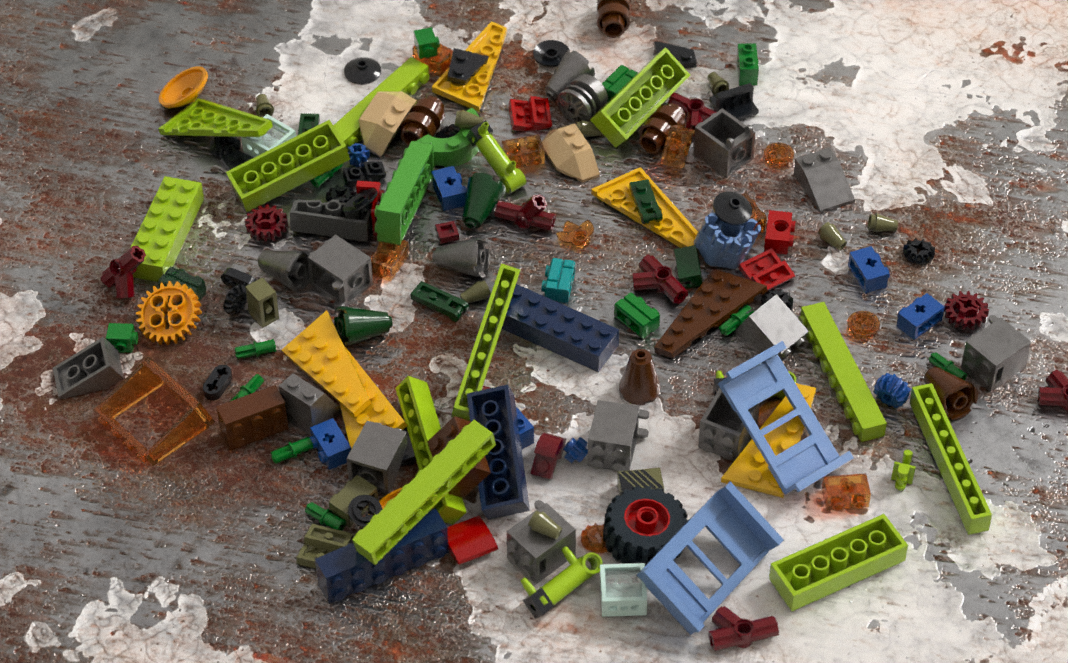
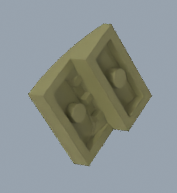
M312 524L304 537V545L296 557V564L316 569V558L351 544L353 534Z

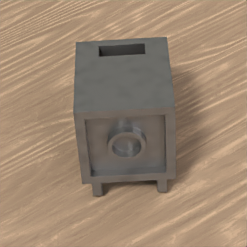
M724 109L713 113L695 127L694 155L725 178L753 160L755 131H753V127L751 125L746 126Z
M336 234L331 239L325 241L320 248L313 251L308 257L311 285L334 299L335 309L339 306L347 307L373 285L371 257Z
M995 315L989 316V326L966 341L961 364L963 371L974 378L980 386L986 388L990 393L1026 368L1031 341L1002 317L998 318Z
M719 388L700 420L698 448L722 456L727 460L735 461L747 446L751 436ZM760 403L748 409L757 426Z
M598 400L588 437V466L611 469L618 472L630 471L637 438H646L649 433L647 429L639 428V419H648L649 412L641 410L640 406Z
M537 500L534 503L536 511L545 512L558 526L563 528L560 536L555 540L552 537L532 531L528 523L536 512L534 511L507 531L506 542L508 561L512 565H516L527 579H531L535 584L567 562L561 551L562 548L567 546L576 555V529L550 505L544 504L541 500Z

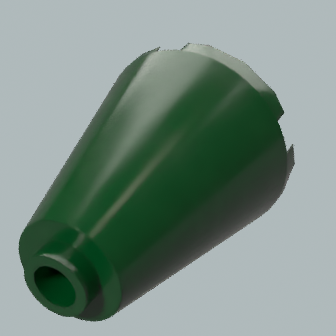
M473 173V176H470L468 179L462 221L470 229L479 228L506 192L504 184L500 180H498V183L492 180L493 176L489 174Z
M339 306L335 309V312H338V317H334V325L345 347L388 333L393 325L392 317L388 316L387 312Z

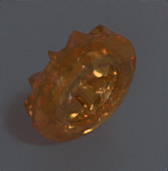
M772 143L764 149L763 157H765L766 162H770L771 166L775 164L779 167L781 165L787 166L788 163L793 162L794 150L785 143Z
M868 311L854 312L847 321L848 330L852 331L853 336L858 334L861 338L863 336L870 338L872 334L876 335L880 329L878 317ZM863 321H865L866 324L865 328L861 327Z
M595 522L593 526L587 525L586 529L582 530L581 543L588 551L594 553L608 552L605 547L606 541H603L604 524L601 526ZM596 532L602 537L600 543L597 537H595Z

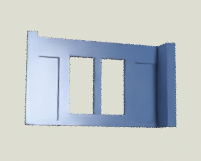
M781 341L726 372L727 378L719 382L718 385L758 447L783 493L787 494L794 489L800 492L854 457L850 451L841 456L837 453L778 356L780 352L787 348L784 342ZM783 390L794 410L760 430L748 409ZM798 415L810 436L776 456L764 435Z
M730 481L726 486L714 493L656 553L637 576L691 635L701 631L704 627L703 622L770 550L779 546L784 539ZM704 527L740 564L728 579L692 541ZM686 546L721 583L720 588L709 599L673 561Z

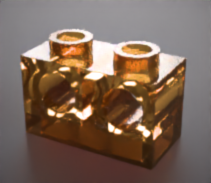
M539 134L502 141L503 151L510 161L516 162L515 168L545 164V150Z
M402 240L401 244L397 245L380 241L375 253L370 255L372 275L391 282L409 257V242Z

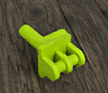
M904 450L902 463L894 462L891 480L896 481L895 488L898 490H904L906 484L913 483L916 466L910 465L913 457L911 450Z

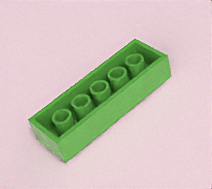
M411 141L409 147L405 148L403 159L399 160L397 171L394 170L392 181L388 182L386 193L382 194L380 205H376L375 208L377 241L401 245L432 180L431 171H434V145Z

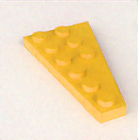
M491 21L467 47L465 51L489 57L487 63L479 68V71L470 78L466 85L447 81L448 68L432 86V92L480 112L507 35V27Z
M641 167L591 189V195L676 246L683 248L694 245V239L698 231ZM648 179L658 207L662 212L663 220L659 222L653 220L649 221L648 224H642L629 189V183Z
M327 310L281 350L288 359L353 416L357 417L371 405L370 399Z
M346 348L371 402V405L357 417L353 416L340 404L349 445L352 449L367 420L401 430L406 428L407 424Z
M795 383L811 408L816 388ZM786 396L760 430L794 410ZM797 415L765 434L764 437L777 456L801 441L805 427ZM751 439L721 477V482L728 484L731 481L734 486L784 498V493L769 470L767 462L753 439Z

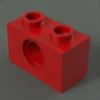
M769 210L764 252L772 248L777 254L788 255V247H793L794 235H790V232L794 233L796 221H792L793 212Z

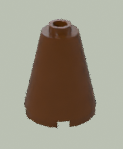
M637 349L630 355L619 383V391L625 401L631 404L644 405L647 401L651 400L653 402L656 400L661 386L650 352L645 349Z
M933 367L926 372L924 382L925 384H933L948 418L957 420L971 412L970 407L978 401V391L973 384L939 367Z

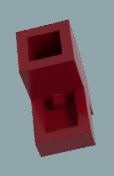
M542 433L534 450L535 457L530 474L552 479L557 459L562 458L567 438Z

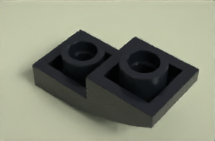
M382 161L363 162L362 167L344 168L342 173L347 187L356 186L357 181H367V177H370L372 182L386 177Z

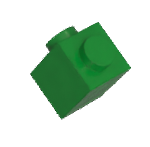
M432 27L414 30V45L419 59L438 56L437 48H440L438 36L435 37Z
M109 323L106 340L119 353H133L134 344H138V332H135L133 324Z

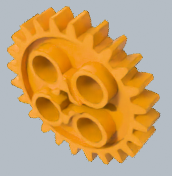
M171 281L168 282L167 286L160 283L159 289L153 286L154 292L146 291L148 297H141L144 303L137 305L141 310L136 312L139 318L136 322L140 325L138 328L146 338H149L152 342L157 341L159 345L163 341L169 345L171 340L177 344L179 337L184 341V334L192 335L190 329H197L194 322L201 321L197 316L202 314V311L199 309L202 305L198 301V296L194 294L195 292L191 288L188 289L186 284L181 286L178 281L174 286Z

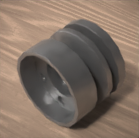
M589 74L578 75L557 97L560 111L573 123L576 121L580 122V120L589 121L608 101V95L602 83Z

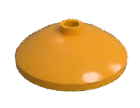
M201 66L191 67L173 77L160 92V104L165 108H177L194 102L207 83L208 73L205 68Z

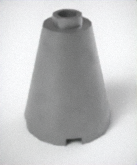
M568 50L545 87L546 96L550 100L557 101L558 95L578 75L589 74L595 77L594 68H589L587 65L589 61L582 54L574 50L570 53V50Z
M478 237L439 246L433 251L432 260L437 267L475 277H485L483 272L488 271L490 252L489 249H485L484 243L488 242L485 238Z
M265 250L258 256L259 268L291 290L298 291V289H304L310 282L309 253L304 251Z

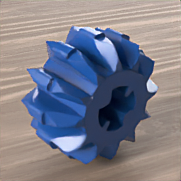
M886 373L878 378L873 392L877 395L876 398L882 401V404L885 403L888 407L898 408L906 403L911 389L907 386L908 383L904 382L902 378H898L896 374Z

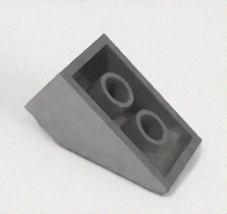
M830 147L795 158L793 175L820 213L855 202L841 164Z
M104 337L53 367L60 399L108 389L124 379L118 350Z

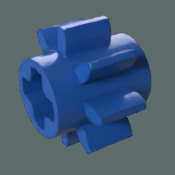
M356 143L348 147L350 165L361 167L363 162H367V159L370 158V152L366 150V145Z
M572 437L563 448L566 452L564 458L570 463H573L574 460L580 463L588 454V449L586 448L588 442L581 437L577 440Z

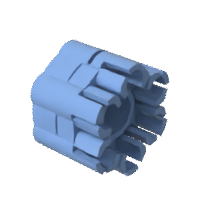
M712 209L711 213L705 217L694 239V245H696V248H698L708 265L737 269L751 250L761 231V226L759 224L755 228L757 221L754 219H749L742 225L727 224L721 221Z

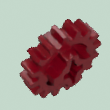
M266 204L265 208L259 205L258 210L251 209L252 214L247 213L245 226L246 232L250 233L251 238L256 236L257 241L264 238V241L267 242L268 238L274 241L275 236L282 237L281 232L286 233L288 219L287 214L283 213L282 208L277 210L276 205L269 208V204Z
M959 291L958 296L953 293L951 298H947L944 306V317L949 318V324L956 323L955 328L962 326L963 330H966V327L974 330L975 325L980 328L982 323H986L989 314L988 303H984L983 297L977 298V293L970 295V291H967L966 294Z

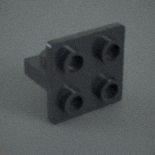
M751 83L716 93L715 96L709 98L716 112L724 109L738 120L759 113L758 108L753 103L754 87Z

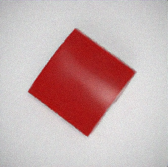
M530 96L528 101L510 99L508 106L513 131H535L552 126L548 98Z
M772 248L740 263L738 269L746 279L766 285L767 290H771L795 278V274L786 261H781Z
M479 515L447 527L450 555L458 565L499 550L493 535Z

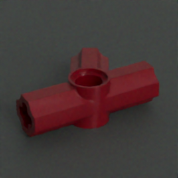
M675 92L671 94L667 105L670 103L678 105L687 116L686 133L690 137H695V127L698 123L705 121L713 113H716L705 107L701 99L694 98L690 100Z
M541 194L533 195L527 202L521 205L498 201L495 210V217L514 221L518 227L524 229L534 226L551 231L556 221V214L543 211L547 206V202Z
M132 246L120 258L111 260L109 267L102 272V277L100 278L102 283L109 288L116 286L117 298L134 297L133 274L136 272L137 267L144 262L146 256L144 249Z
M649 254L644 256L641 262H639V268L643 272L632 273L634 290L656 289L658 292L664 293L673 303L677 304L684 302L688 296V291L672 275L671 268L663 266L654 256Z
M1057 369L1046 377V383L1049 387H1039L1038 405L1061 406L1064 410L1068 411V378L1062 371Z
M721 606L717 609L712 617V622L720 629L708 632L710 645L714 651L734 646L747 648L754 641L779 635L778 623L775 617L769 616L753 621L741 619L726 606Z

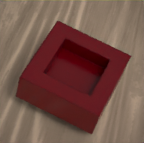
M454 221L435 225L440 244L459 240V233Z

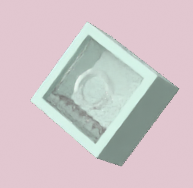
M267 114L263 118L271 120L273 127L261 137H241L243 152L256 157L296 137V131Z
M645 563L600 564L602 617L647 615V589L644 582L637 576L644 568Z

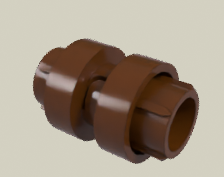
M597 0V26L607 37H619L629 28L630 0Z
M433 96L418 99L400 125L401 138L406 145L409 146L411 141H417L427 134L434 137L436 131L445 120L443 103Z
M670 103L659 106L639 131V143L643 150L650 154H657L658 152L668 150L674 140L685 129L686 115L681 107Z

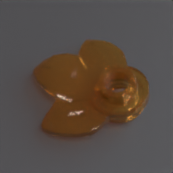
M567 220L564 224V231L557 232L556 236L564 243H571L577 248H584L590 244V236L594 233V226L590 220L584 221L580 226Z

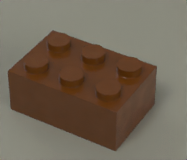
M276 385L216 406L220 433L230 451L289 429L285 401Z
M455 416L427 441L432 458L439 454L446 447L447 443L455 439L463 427L469 425L472 421ZM484 456L447 494L464 498L491 473L486 457Z

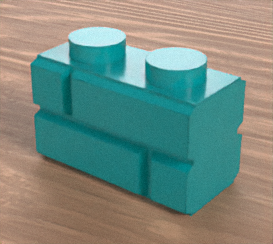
M558 258L551 260L550 266L547 265L545 270L547 280L542 281L541 292H545V297L559 303L569 302L575 276V261L566 259L563 261Z

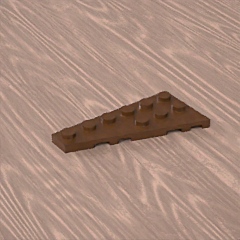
M713 269L654 346L655 353L673 359L690 347L692 341L698 337H704L709 329L718 327L728 320L731 314H736L738 309L744 304L749 305L754 301V297L766 293L767 286Z

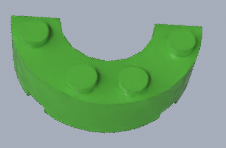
M473 108L467 110V112L479 116ZM471 128L460 129L456 135L449 138L440 139L427 134L415 141L434 145V168L435 165L445 166V168L460 166L470 161L479 151L478 147H473L466 137Z

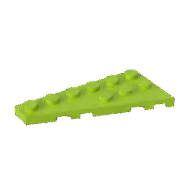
M198 98L158 128L160 135L261 137L273 127V124L269 119Z

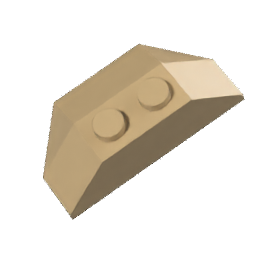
M402 91L377 92L359 119L363 145H366V150L381 158L400 130L402 121L417 100Z
M569 124L550 130L540 143L541 148L557 171L569 177L577 178L582 183L600 177L593 150L576 124Z

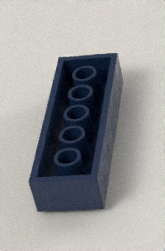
M516 284L502 329L599 373L619 346V329Z
M508 384L467 393L470 421L475 420L491 431L496 443L485 455L491 473L478 484L482 512L490 520L530 511L514 393Z
M436 508L430 510L376 565L358 553L354 543L315 559L318 585L330 604L335 601H341L351 594L362 592L365 588L375 584L383 583L391 577L402 575L405 571L420 567L433 559L441 558L449 553L447 526Z

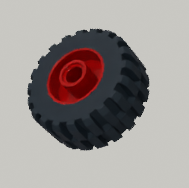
M637 486L632 487L630 491L628 489L622 491L620 495H616L612 499V502L608 504L606 509L603 541L606 543L607 551L609 553L612 552V557L616 561L621 560V564L645 563L646 565L688 521L687 512L682 508L681 502L678 499L674 500L675 496L669 492L666 494L663 489H651V486H645V488ZM682 551L676 556V558L680 557Z

